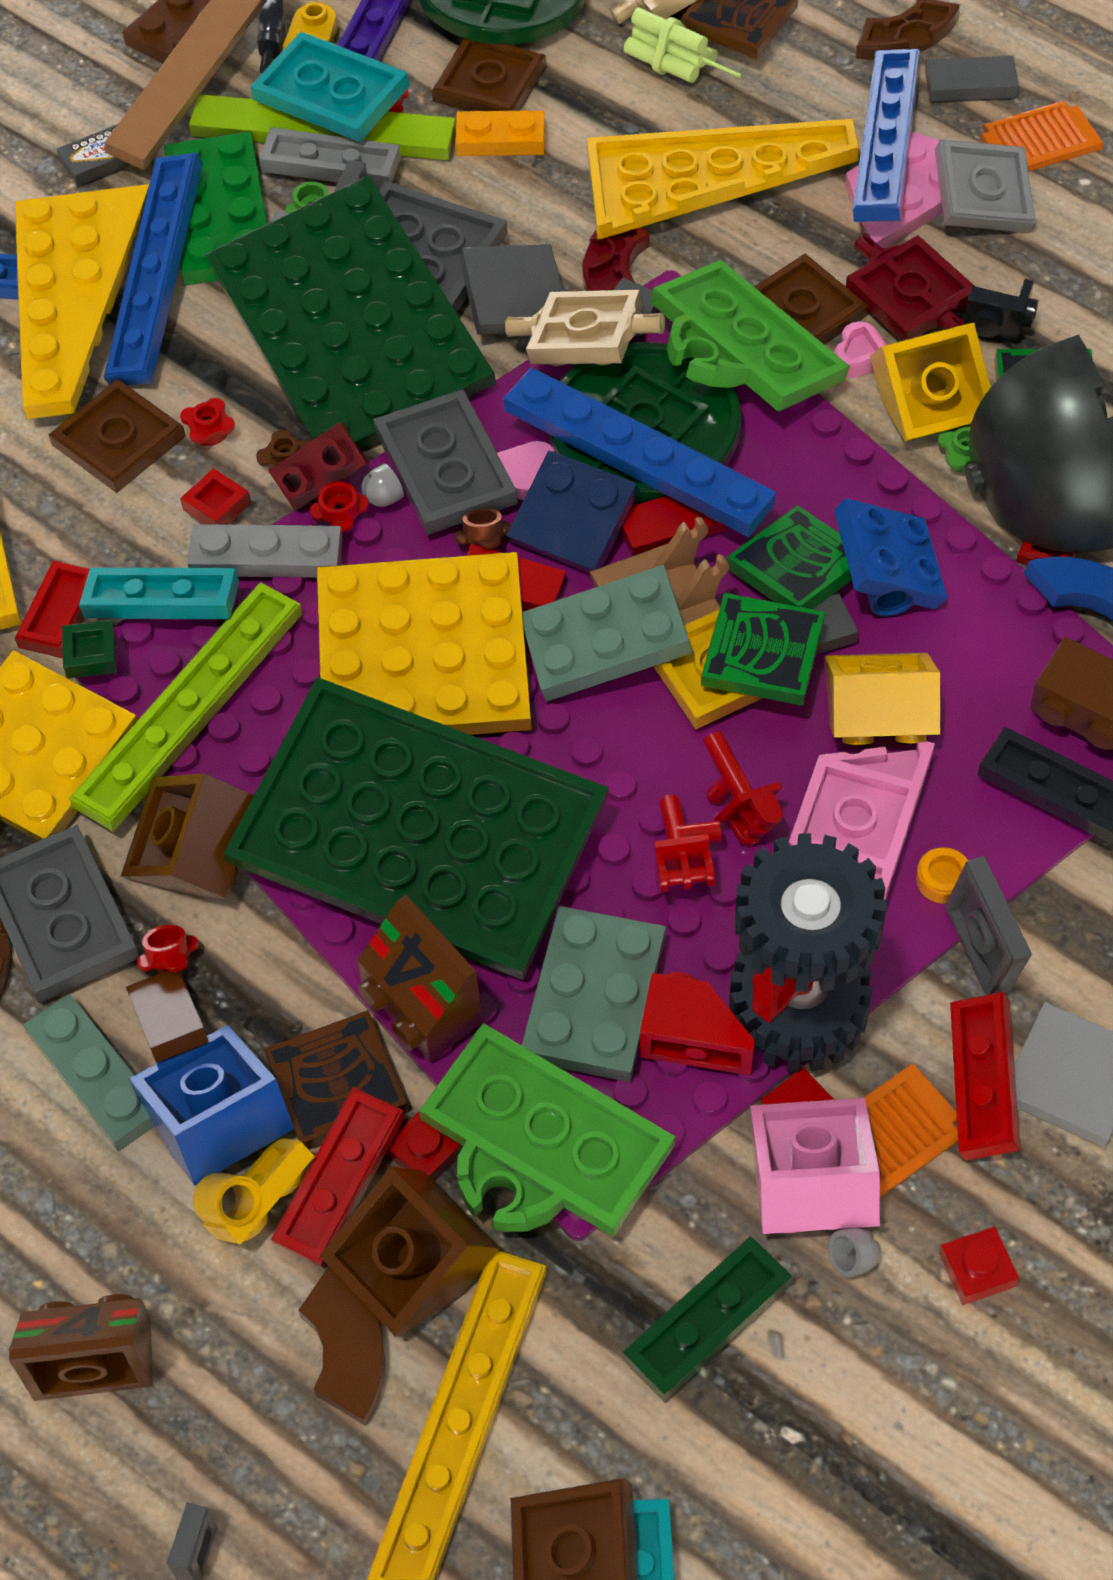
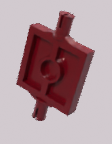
M864 233L863 237L860 235L856 239L854 249L859 251L868 262L865 266L846 277V287L868 305V311L898 339L904 341L916 338L937 327H942L946 330L966 325L956 314L966 309L968 296L972 286L975 285L919 235L901 245L882 248L868 233Z

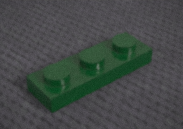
M750 1235L622 1352L623 1361L665 1402L792 1284L793 1276Z

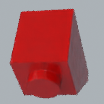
M670 972L666 975L651 973L640 1029V1057L751 1076L755 1040L708 981L696 980L693 976L683 972Z

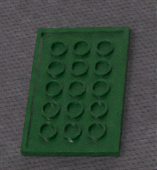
M369 175L205 254L211 270L311 441L339 422H343L354 443L361 451L379 442L373 419L462 389L468 398L496 384L494 371Z
M316 677L223 854L225 860L231 865L380 924L383 923L396 902L407 895L463 957L524 980L609 797V787Z

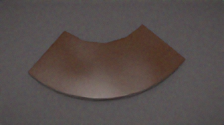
M916 0L911 8L899 15L887 18H866L856 47V58L875 60L876 51L920 49V52L931 48L945 38L956 24L959 17L960 4L940 0Z
M328 1266L298 1310L300 1317L317 1332L323 1346V1368L314 1387V1392L321 1400L366 1426L377 1405L384 1381L385 1354L382 1332L378 1318Z

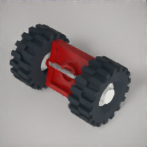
M811 833L798 834V843L792 846L789 845L786 836L774 840L773 854H770L762 847L754 854L753 866L745 865L741 872L740 884H737L734 927L735 936L739 935L738 947L740 952L735 960V970L731 973L729 1009L755 1040L754 1055L762 1049L764 1051L763 1063L775 1068L778 1059L787 1061L786 1071L799 1073L800 1062H809L811 1072L823 1070L825 1057L828 1056L833 1065L844 1059L846 1047L853 1052L859 1044L861 1032L865 1033L872 998L873 986H870L871 972L869 965L873 962L875 950H879L886 916L887 900H884L886 888L882 878L875 879L876 866L870 858H867L859 864L858 848L848 843L843 851L836 849L837 838L825 834L822 844L811 843Z

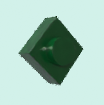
M113 620L62 626L63 669L67 679L118 673L117 636Z

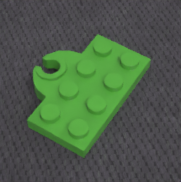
M722 260L656 286L653 289L650 303L673 322L666 347L669 360L673 366L681 365L685 358H694L689 363L686 377L695 382L711 387L726 388L746 384L779 412L846 379L850 367L846 362Z
M484 1023L419 1110L421 1121L463 1146L457 1159L458 1188L467 1209L474 1217L483 1210L482 1199L489 1189L505 1187L515 1194L514 1201L509 1206L498 1209L493 1218V1229L503 1232L530 1231L549 1223L563 1208H566L614 1237L675 1147L676 1136Z

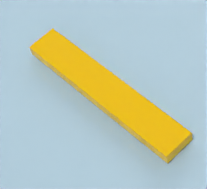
M497 1251L483 1268L367 1580L437 1579L546 1277V1265Z

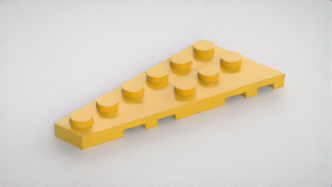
M853 119L587 138V154L597 239L600 240L858 162L859 145Z
M150 184L15 201L23 409L27 419L75 413L90 372L88 363L93 349L100 344L103 336L102 325L106 314H111L130 262L128 253L133 240L137 239Z

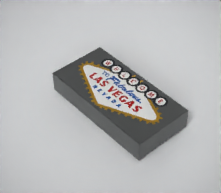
M118 124L57 148L60 162L77 187L131 165L105 153L104 142Z

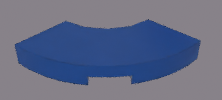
M1047 557L1028 562L1024 575L1053 607L1072 605L1089 608L1107 616L1113 621V567L1071 557Z

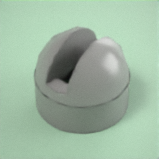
M382 464L371 470L363 479L361 485L362 495H365L368 502L375 506H389L404 497L402 486L396 474L387 464Z
M847 1228L832 1234L828 1247L829 1257L834 1269L840 1275L852 1277L864 1274L878 1263L881 1248L878 1241L873 1240V1235L869 1230L864 1228Z

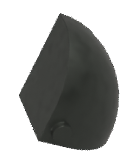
M1079 334L1033 352L1012 366L992 385L981 400L973 416L969 432L970 464L964 467L966 480L972 493L980 492L994 518L1007 531L1032 545L1049 550L1072 553L1096 552L1113 548V416L1107 418L1106 404L1100 391L1104 384Z

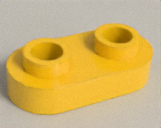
M310 2L300 7L294 14L283 44V50L300 32L334 44L338 32L334 9L320 2Z

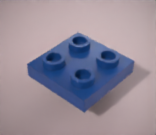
M845 498L834 509L855 591L867 594L870 609L874 614L885 617L895 616L905 612L913 605L936 610L948 598L925 518Z

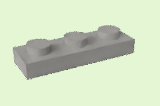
M271 127L259 157L261 172L331 182L339 181L348 160L366 163L367 176L371 177L377 188H381L385 181L393 182L401 155L400 146L396 144L367 140L358 142L345 137Z
M193 524L188 568H235L238 577H317V567L340 566L343 540L341 526Z

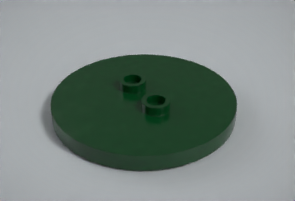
M586 0L419 1L426 14L435 23L457 36L489 44H520L540 40L563 30L577 18Z
M656 342L629 343L621 363H611L608 365H597L595 363L576 364L560 380L565 385L725 466L732 459L738 446L741 428V409L734 387H711L687 378L686 374L689 363L694 358H685L681 365L673 366L668 357L667 344ZM549 434L550 445L555 453L637 483L640 491L634 503H644L668 496Z

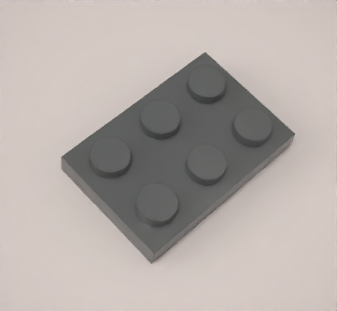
M463 389L373 419L377 437L426 535L463 523L462 517L466 512L481 508L501 510L518 504L517 490Z
M78 824L0 858V918L39 1003L128 964L139 957L133 939Z

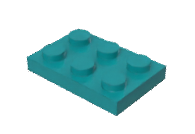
M300 32L250 88L253 100L361 142L408 89L410 83L408 73Z

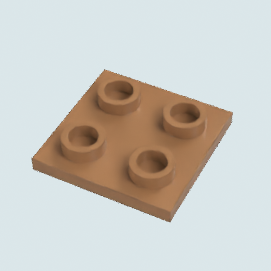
M697 517L695 518V527L692 530H689L685 522L681 523L670 543L591 571L590 578L596 588L664 565L683 624L686 625L720 609L715 596L720 579L729 571V564L725 557L719 554L716 556L714 567L711 568L707 560H703L698 568L695 567L694 559L699 541L708 533V527L704 520Z

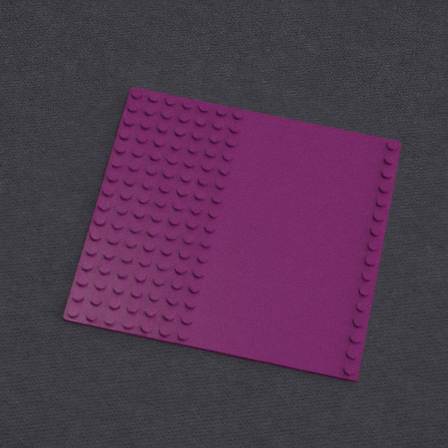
M667 270L643 286L653 290L654 287L676 279L681 275L674 270ZM664 315L665 330L663 334L643 333L640 338L633 336L629 343L656 342L668 344L673 322ZM528 359L498 378L496 384L468 398L497 453L534 441H541L550 445L548 433L504 411L503 398L531 367L560 381L576 364L561 366L550 364L530 365ZM743 384L734 387L740 403L741 428L738 446L726 467L776 491V505L750 537L727 526L726 531L704 537L699 541L694 559L695 567L698 568L703 560H707L711 568L714 567L716 556L719 554L723 555L727 561V556L797 505L840 533L834 509L845 498L925 518L948 598L936 610L913 605L905 612L895 616H878L871 611L867 594L855 591L853 581H849L832 595L839 593L858 630L857 643L816 655L803 706L762 698L698 729L694 728L653 666L546 702L539 685L524 631L531 730L473 734L472 736L609 787V797L558 907L562 906L666 926V937L657 973L666 975L670 972H683L693 976L696 980L708 981L729 1008L731 973L735 970V960L740 952L738 947L739 935L735 936L734 921L737 884H740L741 872L746 864L753 866L754 854L762 847L770 854H773L774 840L786 836L789 842L819 755L839 752L857 754L864 749L886 747L887 753L917 749V743H900L895 741V736H874L873 743L864 745L845 744L842 742V737L834 738L829 726L825 656L928 653L940 671V734L926 735V741L935 743L934 752L886 898L887 908L880 947L878 951L875 950L873 962L869 965L871 972L870 986H873L870 1014L960 943V939L944 908L945 904L927 899L917 887L916 874L918 864L925 853L935 848L945 847L961 852L968 861L985 856L1009 904L1094 837L1089 832L979 777L977 774L981 761L1003 728L1007 727L1113 781V750L1100 749L1091 744L1086 737L1064 726L1051 725L1044 721L1038 713L1030 710L1035 682L1064 637L1072 639L1113 659V645L1068 606L1053 607L1024 575L1025 569L819 393L778 412L749 386ZM383 452L341 482L352 485L358 495L362 494L361 485L363 479L371 470L382 464H387L394 473L395 471L386 453ZM403 489L404 497L389 506L378 507L369 503L368 510L359 513L354 519L353 528L347 532H342L340 565L466 556L470 544H459L455 541L454 534L457 531L463 530V523L426 535ZM318 497L297 511L293 510L271 524L332 526L325 521H315L311 517L310 507L314 503H318ZM518 499V504L498 510L502 514V521H507L512 525L524 500ZM621 531L603 567L632 557ZM506 535L500 539L501 544L492 549L502 553L517 552V557L566 570L565 582L558 600L595 588L590 574L511 544ZM728 571L720 579L715 596L719 606H721L724 593L774 602L731 571ZM238 577L240 582L232 613L261 582L300 603L302 615L162 777L205 773L254 795L316 677L320 678L317 577ZM124 619L115 625L118 673L74 679L80 686L135 714L139 720L227 619ZM716 731H722L752 789L780 782L782 789L775 797L783 812L782 819L775 826H772V829L752 847L745 846L737 840L728 822L721 824L722 841L710 843V853L715 873V886L707 887L706 882L692 883V889L684 890L682 885L669 886V892L660 893L655 874L654 841L667 840L659 805L660 800L667 795L678 796L686 825L715 821L714 818L733 800L731 795L724 804L716 806L710 803L706 796L707 790L721 774L704 745L703 739ZM244 870L437 1087L481 1025L431 1062L427 1060L417 1047L412 1051L408 1050L392 1029L391 1024L394 1021L383 1009L379 1012L372 1010L358 990V985L362 982L357 960L381 924ZM558 907L524 980L464 957L477 972L482 1024H486L521 1046ZM640 1046L631 1082L562 1069L676 1136L675 1147L646 1190L750 1109L751 1105H755L795 1073L786 1071L787 1061L782 1059L777 1060L775 1068L764 1064V1051L762 1049L753 1056V1067L750 1076L641 1058ZM800 1062L799 1069L808 1062ZM563 1208L553 1218L566 1235L574 1241H582L598 1229L566 1208Z

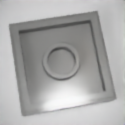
M940 139L935 147V157L944 225L1030 233L1036 224L1025 147Z
M1044 1002L1014 1065L1017 1109L1105 1148L1113 1132V1031Z

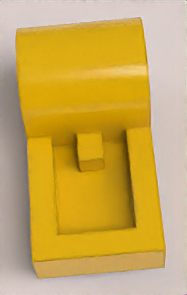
M278 1138L268 1146L244 1176L226 1173H212L205 1176L194 1190V1210L204 1222L202 1225L217 1240L241 1245L243 1241L252 1239L264 1228L268 1221L267 1213L279 1198L289 1195L301 1184L305 1177L303 1170L315 1156L301 1141ZM232 1187L235 1193V1203L232 1210L225 1214L222 1209V1198L226 1190Z

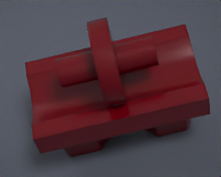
M339 422L268 471L294 511H297L316 499L320 490L325 485L343 481L369 462L354 443L344 423Z

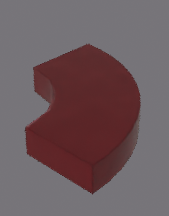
M643 227L600 240L597 239V231L595 230L590 237V244L582 262V278L585 291L614 290L622 278L635 282L629 268L636 256L650 247V235Z

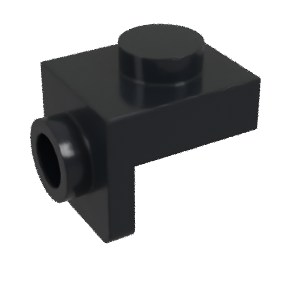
M1024 279L1019 297L972 286L967 299L964 323L974 322L977 335L1017 344L1023 326L1032 328L1039 300L1031 298L1034 280Z

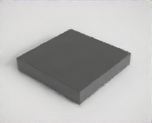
M551 244L464 247L461 250L459 258L477 334L506 333L505 321L507 317H533L534 314H537L544 307L550 292H563Z
M985 856L966 861L944 908L985 994L1004 992L1008 995L1032 953Z

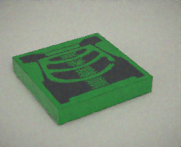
M798 505L727 556L729 571L772 601L791 606L814 609L852 580L840 533Z
M724 593L701 675V686L803 706L824 625L825 612Z

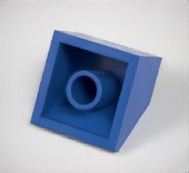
M229 1025L208 1035V1043L158 1062L129 1078L134 1091L170 1155L194 1186L205 1176L222 1172L225 1168L270 1145L276 1139L294 1130L276 1078Z

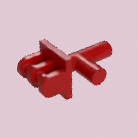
M716 731L705 737L703 743L721 776L707 790L706 796L710 803L720 806L732 795L733 800L714 820H719L720 825L728 822L737 840L745 846L752 847L772 829V826H775L782 819L783 812L775 797L782 789V786L778 781L752 789L722 731Z
M676 795L664 796L660 800L659 805L667 840L654 841L655 874L660 893L669 892V886L682 885L684 890L692 889V883L706 882L707 887L715 886V873L710 853V843L722 841L719 820L686 825L680 798Z

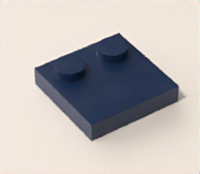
M548 450L506 537L511 544L590 574L591 571L603 567L640 490L635 482Z

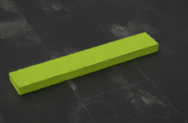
M204 94L198 96L189 123L191 136L210 138L251 131L252 141L257 143L266 142L271 127L345 137L253 99ZM387 112L363 140L399 145L400 155L405 157L449 161L456 133V118Z
M260 582L231 614V618L224 622L70 796L72 808L114 832L149 792L153 777L163 776L302 615L301 604Z

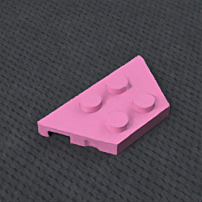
M915 132L911 133L900 221L858 222L859 226H863L865 232L882 248H888L943 213L935 157V147L939 142L938 139ZM859 165L846 173L845 187L849 199L853 203Z
M928 741L918 742L916 750L887 753L886 747L864 749L857 754L839 752L819 755L795 822L789 845H797L798 834L811 833V843L822 844L824 834L836 837V849L841 851L845 849L848 843L859 849V864L870 858L876 866L875 879H883L886 888L884 900H886L930 766L935 743Z

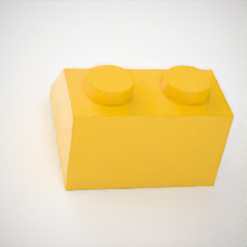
M974 322L885 345L870 355L881 401L905 442L971 424L981 400L991 388Z
M928 653L825 656L829 726L834 738L842 737L843 743L851 745L873 743L874 736H895V741L900 743H918L926 741V735L940 734V671Z

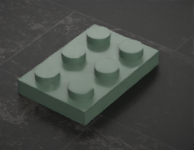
M664 565L522 612L523 628L539 685L546 702L693 653Z
M559 906L522 1046L561 1069L631 1082L640 1046V1029L651 973H657L666 937V926Z

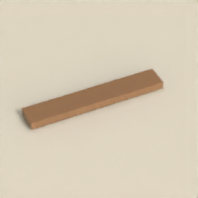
M210 0L104 142L105 153L145 170L262 10L266 0Z

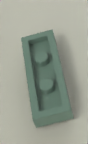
M70 993L23 1024L28 1036L118 1152L155 1127L129 1080L134 1074Z

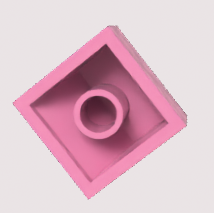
M865 1098L750 1106L757 1197L762 1234L880 1226V1171Z

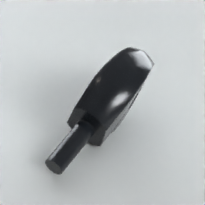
M266 0L259 16L257 45L259 55L262 57L259 68L261 74L272 63V59H276L283 51V44L286 39L283 0Z

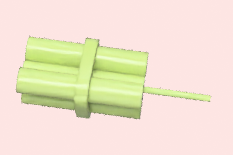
M639 7L634 10L631 22L635 26L632 30V37H629L624 44L623 50L626 54L652 65V69L659 74L664 75L668 72L690 83H694L697 80L700 72L699 68H702L704 65L716 67L741 78L742 74L715 62L717 50L707 46V37L687 29L680 20L673 17L666 20Z

